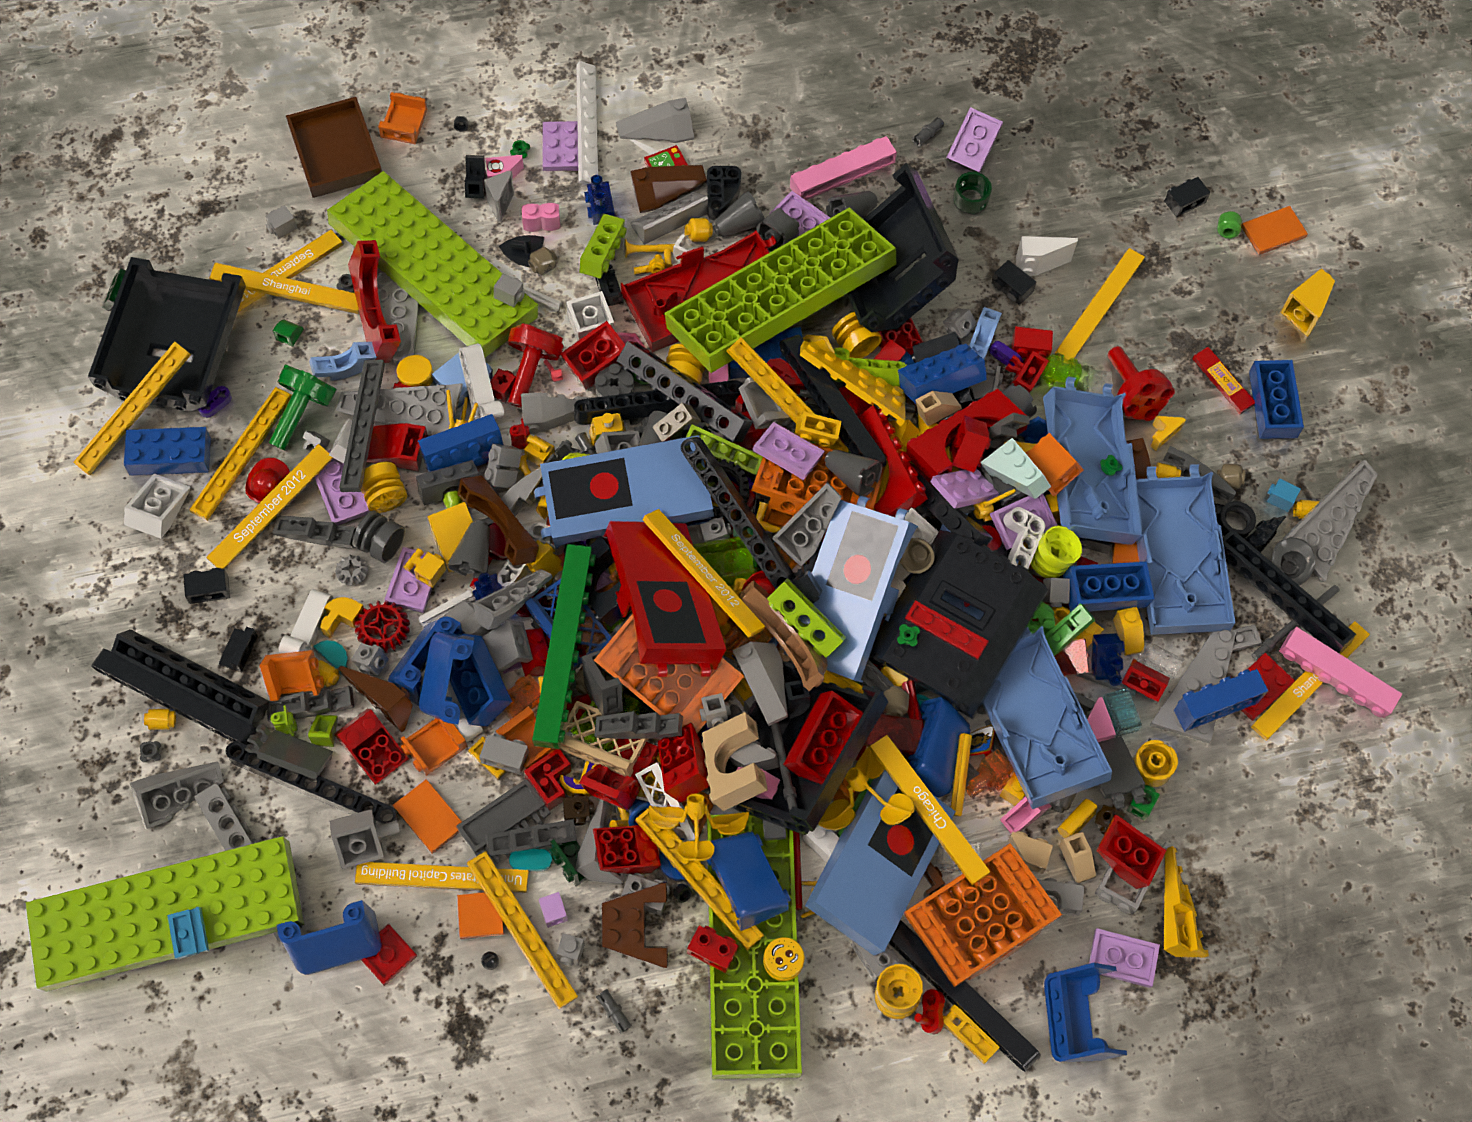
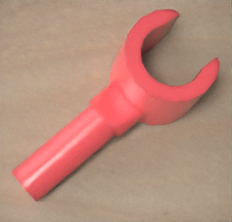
M547 359L543 362L549 369L552 381L563 380L561 369L554 370Z

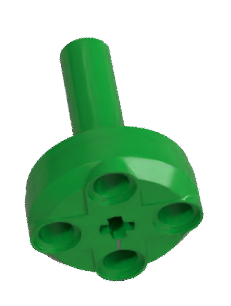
M286 364L279 375L277 383L292 391L293 394L269 441V444L284 451L309 400L328 407L337 390L314 375Z

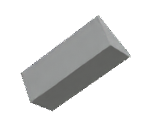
M691 192L630 222V224L645 245L688 224L691 218H700L708 214L707 195Z

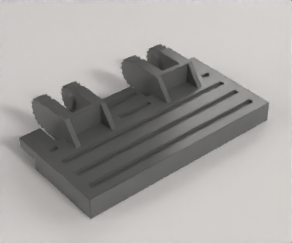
M525 779L458 824L456 828L474 854L478 856L485 852L484 848L488 852L485 835L521 829L519 824L523 828L529 827L527 821L533 819L537 825H542L544 823L536 813L539 812L544 819L551 812L528 779ZM498 855L491 856L496 864L500 862Z

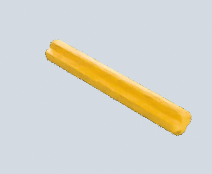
M962 733L959 736L950 808L956 811L954 816L958 817L962 816L972 740V736L966 733Z

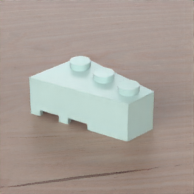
M1013 438L980 462L989 475L1001 479L1002 482L1014 486L1017 490L1034 499L1051 487L1044 474Z

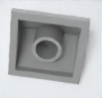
M506 171L484 180L487 202L499 222L502 221L514 195L511 171Z

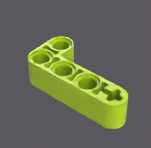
M838 347L833 349L836 357L850 361L857 368L865 369L877 378H883L892 386H900L898 370L907 366L904 362L850 357L849 350ZM838 378L837 380H834V381H837V382H843V381L840 380L839 378Z

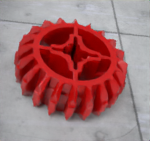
M377 600L376 606L369 603L370 609L363 608V614H358L357 618L359 621H355V626L357 627L355 634L358 635V642L369 646L377 645L388 654V649L392 648L393 651H396V645L402 647V640L408 639L406 634L410 633V628L408 627L410 621L407 619L408 615L406 612H403L401 606L397 607L394 602L389 606L387 600L381 605L380 601ZM384 615L392 616V617H394L396 620H393V618H392V619H387V618L384 617ZM382 621H383V624H384V628H383L384 633H382V630H381V626H382V623H381V622H382ZM372 634V636H380L381 639H374L369 635Z

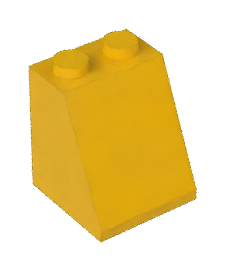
M1321 268L1290 293L1281 310V313L1307 337L1311 334L1322 315L1335 280Z
M465 502L427 516L431 533L441 557L445 560L448 573L454 572L449 569L448 561L470 523L473 522Z

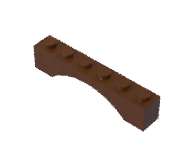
M482 475L461 478L458 496L466 503V506L485 514L499 526L506 540L504 554L512 565L516 566L535 562L539 550L537 542L534 541Z

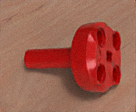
M523 323L511 328L508 336V345L524 353L507 402L508 404L522 408L521 394L529 393L540 358L554 361L559 360L564 348L562 337Z
M1122 347L1112 348L1108 352L1107 357L1124 380L1117 393V396L1126 393L1122 404L1123 415L1132 420L1144 419L1145 421H1151L1155 419L1159 412L1167 405L1169 399L1175 394V389L1165 374L1157 369H1147L1139 372Z

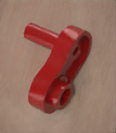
M935 989L927 990L922 997L923 1015L917 1013L914 1016V1020L921 1023L922 1029L930 1034H938L944 1025L943 1007L945 997L943 993Z

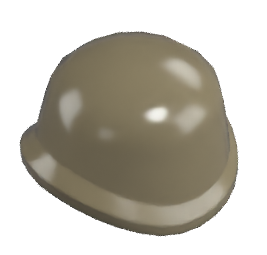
M911 538L900 560L901 565L911 573L925 572L934 562L933 548L923 539Z

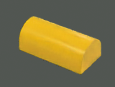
M1084 799L1057 828L1059 834L1063 838L1078 834L1096 815L1097 805L1089 799Z

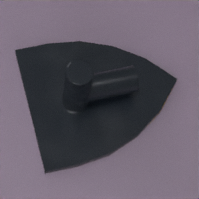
M536 235L517 236L499 245V248L514 263L530 268L528 263L530 254L543 247L545 237Z

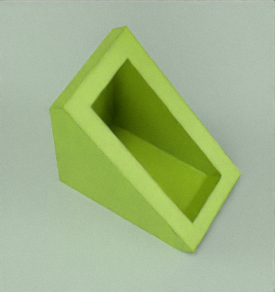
M316 715L308 732V737L312 744L322 747H334V733H336L338 716Z

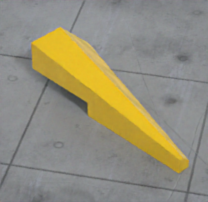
M1171 846L1167 848L1165 853L1164 950L1175 957L1205 958L1209 956L1208 950L1203 949L1200 940L1203 937V933L1197 930L1195 918L1197 914L1188 885H1184L1180 874L1183 872L1182 866H1177L1175 854L1177 850Z

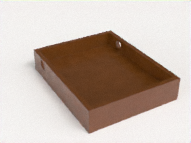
M357 97L286 115L312 198L365 184L382 172Z

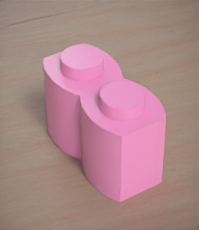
M559 204L523 205V229L529 232L541 229L547 231L560 229Z

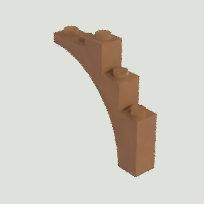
M753 580L739 594V598L765 625L786 651L799 672L803 686L808 691L813 687L817 688L824 680V673L828 666L827 658L823 655L819 656L813 650V646L809 641H804L799 636V631L794 626H789L784 621V616L769 606L767 598L770 594Z

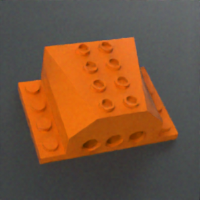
M810 442L825 452L804 480L770 460L762 458L751 491L770 497L763 519L764 522L782 528L827 482L842 496L841 500L856 505L860 496L856 495L826 467L825 457L833 449ZM886 467L882 468L878 483L874 481L871 487L874 488L872 492L865 496L870 498L866 503V508L873 510ZM825 531V533H824V535H823V537H822V539H821L820 542H823L824 537H825V534H826V531Z
M633 613L594 659L597 664L614 678H619L621 684L660 716L680 713L683 716L682 727L692 723L696 733L706 723V721L702 722L699 709L703 708L701 698L722 693L725 700L744 677L742 673L724 658L721 659L716 670L710 664V677H701V667L699 664H666L668 669L667 677H657L658 668L655 664H640Z
M1011 843L983 860L990 873L974 885H971L965 875L962 874L904 912V915L954 987L966 979L971 980L985 973L1021 949L1036 937L1043 928L1062 916L1059 909Z

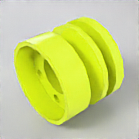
M1053 526L1042 535L1030 564L1038 574L1045 578H1059L1080 558L1082 544L1078 536L1067 527Z

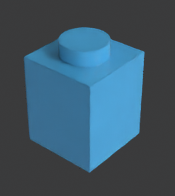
M1279 478L1276 485L1271 484L1267 492L1270 495L1267 502L1289 512L1301 488Z

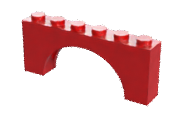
M357 241L348 262V267L366 342H372L376 354L375 360H383L384 363H390L401 340L397 324L387 325L380 307L377 287V269L380 253L377 241Z
M997 388L985 394L978 401H973L963 410L957 411L948 419L942 420L933 428L927 429L920 436L910 439L907 443L906 453L911 461L932 480L933 476L952 472L953 463L946 454V448L955 438L964 415L986 422L989 429L1012 413L1026 414ZM1027 425L1017 429V435L1027 430Z
M872 405L858 418L879 448L883 450L889 464L888 484L882 497L874 505V509L877 512L895 517L898 509L909 510L911 507L915 509L928 498L924 492L926 490L924 485L917 478V471L909 463L911 461L910 457L902 449L903 443L896 437V430L887 419L889 416H885L881 413L882 409Z

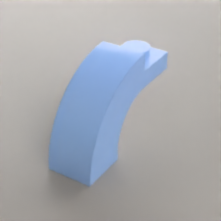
M986 307L982 310L969 345L984 360L1002 314Z
M353 342L351 348L342 354L311 357L309 363L312 374L315 377H330V381L361 373L364 360H375L376 354L372 342Z

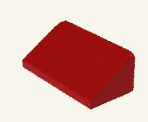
M889 339L874 359L899 361L906 353V350Z

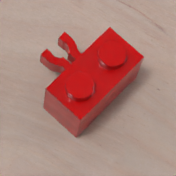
M1032 351L1023 363L1018 357L1013 355L1010 361L1015 366L1008 364L1005 369L1016 373L1011 384L1015 383L1014 386L1021 385L1030 393L1049 361L1035 351Z

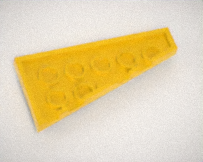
M804 340L800 347V356L819 369L825 368L831 374V378L834 380L839 378L845 382V387L870 405L875 403L882 409L881 413L885 416H888V414L892 415L897 419L896 423L902 427L905 422V393L903 389L888 384L883 378H877L865 369L857 368L850 361L842 360L830 351L826 352L813 342L809 343Z

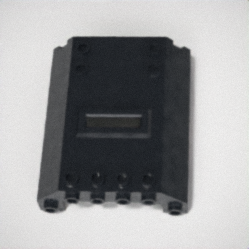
M907 163L892 175L894 180L902 186L863 219L896 248V265L847 293L859 324L871 332L898 329L956 280L959 261L957 254L919 173ZM925 253L926 256L897 281L895 280L899 274Z
M131 257L88 374V378L93 386L125 401L161 358L152 355L153 350L167 351L176 342L193 355L191 362L186 361L150 404L160 408L171 407L178 411H194L206 406L246 288L243 277L223 273L222 282L162 272L154 270L150 260Z
M940 530L931 544L935 556L932 566L925 572L912 575L896 601L889 621L885 620L879 629L868 659L882 668L886 665L936 695L948 700L955 705L957 711L974 719L1045 599L1048 589L1045 584L1028 573V569L1021 565H1013L1003 555L997 556L993 554L992 550L985 545L979 546L975 544L974 540L969 536H961L956 533ZM945 591L984 612L981 619L979 620L941 599ZM915 600L988 640L989 643L979 660L919 628L920 633L917 635L918 644L916 646L900 645L897 642V638L900 636L899 627L902 624H906L907 627L916 626L905 620Z
M783 661L785 683L802 680L792 661ZM822 682L817 688L813 687L809 691L810 707L808 710L794 718H790L788 714L787 718L779 721L786 757L820 694L833 691L864 713L825 781L821 785L799 777L789 770L792 785L796 788V803L798 807H792L789 811L788 802L783 794L784 784L779 766L775 769L766 770L769 774L780 779L777 792L772 799H761L754 796L733 806V808L742 813L749 812V815L803 835L808 834L809 831L813 832L888 704L883 690L876 686L869 687L863 685L862 690L864 693L861 694L848 687L841 688L832 682H829V684ZM755 699L747 714L756 722L759 736L757 741L761 744V747L765 749L769 747L777 753L771 725L768 726ZM728 759L725 773L735 772L737 767Z

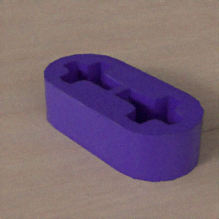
M995 341L989 347L990 354L1006 366L1008 364L1015 366L1010 361L1013 355L1018 357L1023 363L1022 357L1017 352L1000 341Z
M218 386L212 390L206 405L210 409L199 408L198 411L201 416L210 418L228 405L232 399L229 389L225 386ZM219 394L225 395V397H219Z

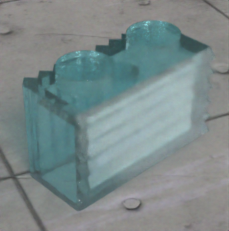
M1129 689L1105 694L1103 700L1116 733L1115 737L1138 732L1142 723Z

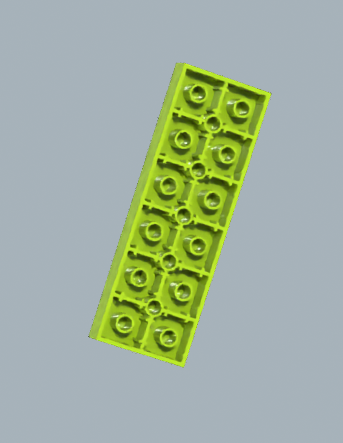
M384 171L327 209L328 224L354 247L357 241L376 240L380 253L378 268L396 282L399 287L403 288L407 294L466 346L480 344L484 358L508 341L511 328L522 323L529 325L538 318V304L526 293L522 301H518L514 307L495 299L494 285L503 273Z
M849 207L665 312L667 329L712 373L734 360L726 351L740 337L753 349L896 265V248Z
M716 814V815H711V817H712V819H713V818L716 817V816L726 815V814ZM749 815L745 829L739 834L752 831L754 835H759L763 844L760 847L782 890H787L791 901L788 902L789 910L756 924L764 937L748 951L708 906L709 927L716 930V934L723 938L724 936L731 937L736 941L735 944L738 945V951L726 973L710 966L712 1079L800 1078L802 1063L798 976L789 981H778L766 972L763 964L765 949L771 941L787 937L797 942L793 831L785 828L786 839L764 841L762 819ZM707 818V841L733 836L720 834L718 829H712ZM708 865V871L721 885L716 872L713 871L712 866Z
M283 836L25 902L36 987L45 992L175 959L167 915L184 910H191L196 907L202 909L209 950L278 932L276 925L292 921L299 926L304 925L290 841Z

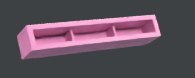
M887 136L877 138L866 145H860L854 150L843 152L841 155L829 158L818 165H812L806 170L795 172L790 178V188L803 199L808 200L895 163L897 151Z
M1298 627L1289 633L1279 650L1287 660L1295 661L1301 665L1303 670L1314 673L1322 682L1336 687L1339 693L1348 695L1358 705L1369 708L1375 716L1385 718L1390 715L1402 696V693Z

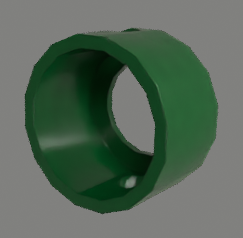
M978 172L962 174L957 179L953 193V200L957 208L966 213L983 211L990 199L992 191L991 182L985 175ZM972 190L977 192L981 199L972 200L963 196L962 193Z

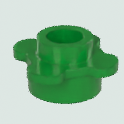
M523 140L515 141L512 145L513 149L510 150V155H522L523 159L527 158V151L530 149V145Z
M1108 455L1107 459L1100 461L1101 470L1106 475L1113 476L1116 471L1122 470V465L1113 455Z
M902 624L899 627L900 636L897 638V642L900 645L916 646L918 644L917 635L920 633L917 626L907 627L906 624Z

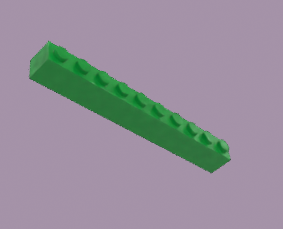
M567 544L532 738L534 746L559 749L560 743L565 741L566 731L563 730L564 722L567 723L569 718V710H566L567 703H571L572 700L570 685L575 682L576 670H573L574 663H578L579 660L577 645L582 642L583 631H580L581 624H585L586 612H583L584 605H588L589 593H587V588L592 585L593 574L590 573L591 567H595L596 555H593L592 547Z

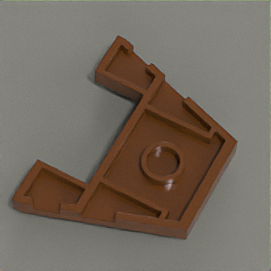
M661 882L657 885L604 901L602 903V947L667 968L668 946L645 945V903H666L667 882Z

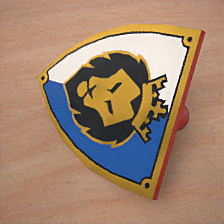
M988 725L971 732L970 756L984 754L988 761L995 758L991 751L995 737L993 726Z

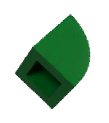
M283 319L276 324L273 333L277 341L293 347L304 328Z

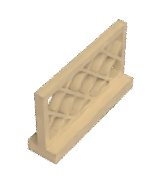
M576 701L569 714L568 722L564 723L563 730L567 732L569 728L577 726L579 734L572 737L565 735V741L560 743L559 749L593 764H601L625 777L626 775L631 777L633 766L648 739H640L635 742L629 739V744L619 748L616 739L613 738L602 740L597 738V741L594 743H585L583 737L595 733L593 720L597 716H602L599 709ZM579 709L588 712V717L580 720L576 718ZM591 721L593 729L581 733L579 725ZM614 741L616 749L608 752L603 750L602 744ZM632 748L633 755L630 760L621 757L620 752Z

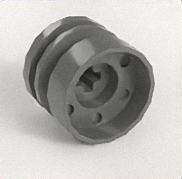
M373 510L359 523L352 543L357 549L364 553L370 552L371 557L386 563L393 558L400 548L405 536V527L392 520L388 521L387 517Z

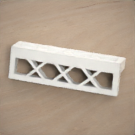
M660 762L635 774L651 806L667 807L668 802L671 807L685 810L682 802H678L664 792ZM652 771L656 777L654 786L646 784L642 775ZM655 790L664 793L665 801L663 805L655 803L653 799ZM687 814L685 822H679L680 826L676 827L683 830L687 837L683 842L695 840V829Z

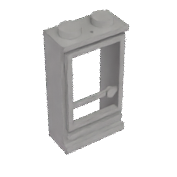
M1144 834L1152 840L1153 837L1150 834ZM1165 842L1162 847L1167 850L1169 844ZM1108 866L1095 894L1099 896L1100 900L1117 905L1120 911L1134 914L1148 887L1140 888L1133 902L1105 887L1113 871Z

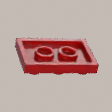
M1266 653L1248 668L1250 671L1255 669L1259 671L1268 689V692L1258 704L1241 710L1251 721H1254L1295 682Z

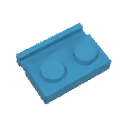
M200 907L167 915L175 959L179 960L209 951L202 909Z

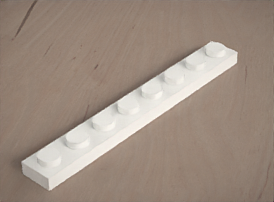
M579 61L577 64L579 184L596 188L598 185L596 66Z

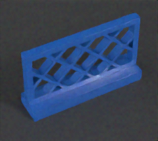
M561 579L534 598L525 601V607L549 639L551 638L553 627L552 615L556 610L554 609L555 598H558L556 591L557 587L560 586ZM544 596L553 597L551 608L542 607L539 600ZM584 605V609L587 612L586 617H591L593 625L592 628H580L582 631L591 632L590 643L581 642L580 645L589 646L588 654L602 650L612 637L595 618L591 609ZM594 632L602 633L607 639L602 644L592 643ZM580 656L578 663H574L573 670L578 669L582 664Z

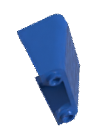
M442 617L428 623L389 675L388 682L394 683L399 689L401 687L405 688L411 695L409 697L410 701L419 706L420 687L422 686L420 670L427 662L432 636L437 632L463 635L461 623L451 617Z
M437 632L432 636L419 700V707L423 713L447 723L459 724L461 709L455 702H452V697L446 696L453 659L464 660L471 655L474 637L448 632Z
M937 697L921 703L920 712L924 713L922 719L926 722L916 752L913 755H909L908 760L911 761L909 763L928 790L934 796L942 797L949 794L953 787L952 782L955 775L959 736L962 733L970 734L971 729L970 724L948 700Z
M751 831L711 841L714 845V854L707 860V863L716 872L731 903L732 910L735 912L736 917L739 918L736 922L741 931L789 910L788 902L791 901L786 889L782 890L760 847L763 844L758 834L754 835Z
M363 900L357 901L345 907L343 911V924L302 935L300 926L290 921L276 925L278 936L295 968L301 974H313L374 956L380 951L381 938L375 911Z

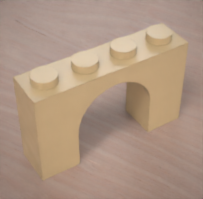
M746 712L702 733V748L705 751L706 757L704 763L707 767V782L710 785L711 791L709 797L714 805L725 811L768 790L765 773L755 763L735 772L725 773L729 757L737 749L759 739L756 722Z

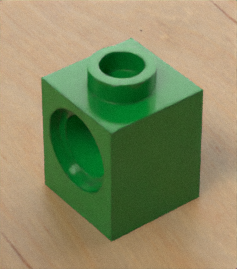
M1145 785V789H1143L1145 793L1143 798L1147 799L1148 804H1136L1132 798L1126 810L1144 821L1150 815L1160 796L1153 787Z

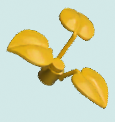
M869 745L855 767L850 768L845 776L849 783L847 789L849 791L850 803L846 799H838L832 802L818 825L828 830H840L847 827L856 816L852 809L854 807L853 790L862 792L867 789L885 807L881 810L880 816L882 821L889 825L899 824L909 818L914 812L915 806L907 795L900 793L892 795L887 803L867 783L869 778L875 779L885 770L869 749Z
M697 793L687 797L685 810L678 807H654L649 805L650 820L658 828L674 829L678 827L679 822H685L687 814L694 820L695 841L683 842L677 849L678 855L688 861H706L714 854V845L711 841H699L698 820L702 819L704 814H706L712 829H718V832L724 835L741 833L745 829L749 818V812L719 815L712 819L707 804L704 803V796Z

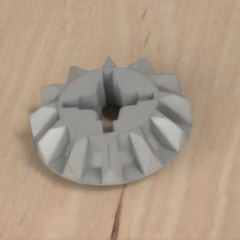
M350 554L346 558L342 557L341 561L337 563L335 572L341 583L357 585L366 578L368 566L359 555L352 556ZM350 564H352L354 568H357L353 570L352 576L349 573V570H347L350 568Z

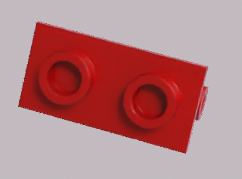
M521 418V424L513 425L509 429L511 445L520 450L525 449L528 445L527 438L530 435L528 425H524L523 418Z

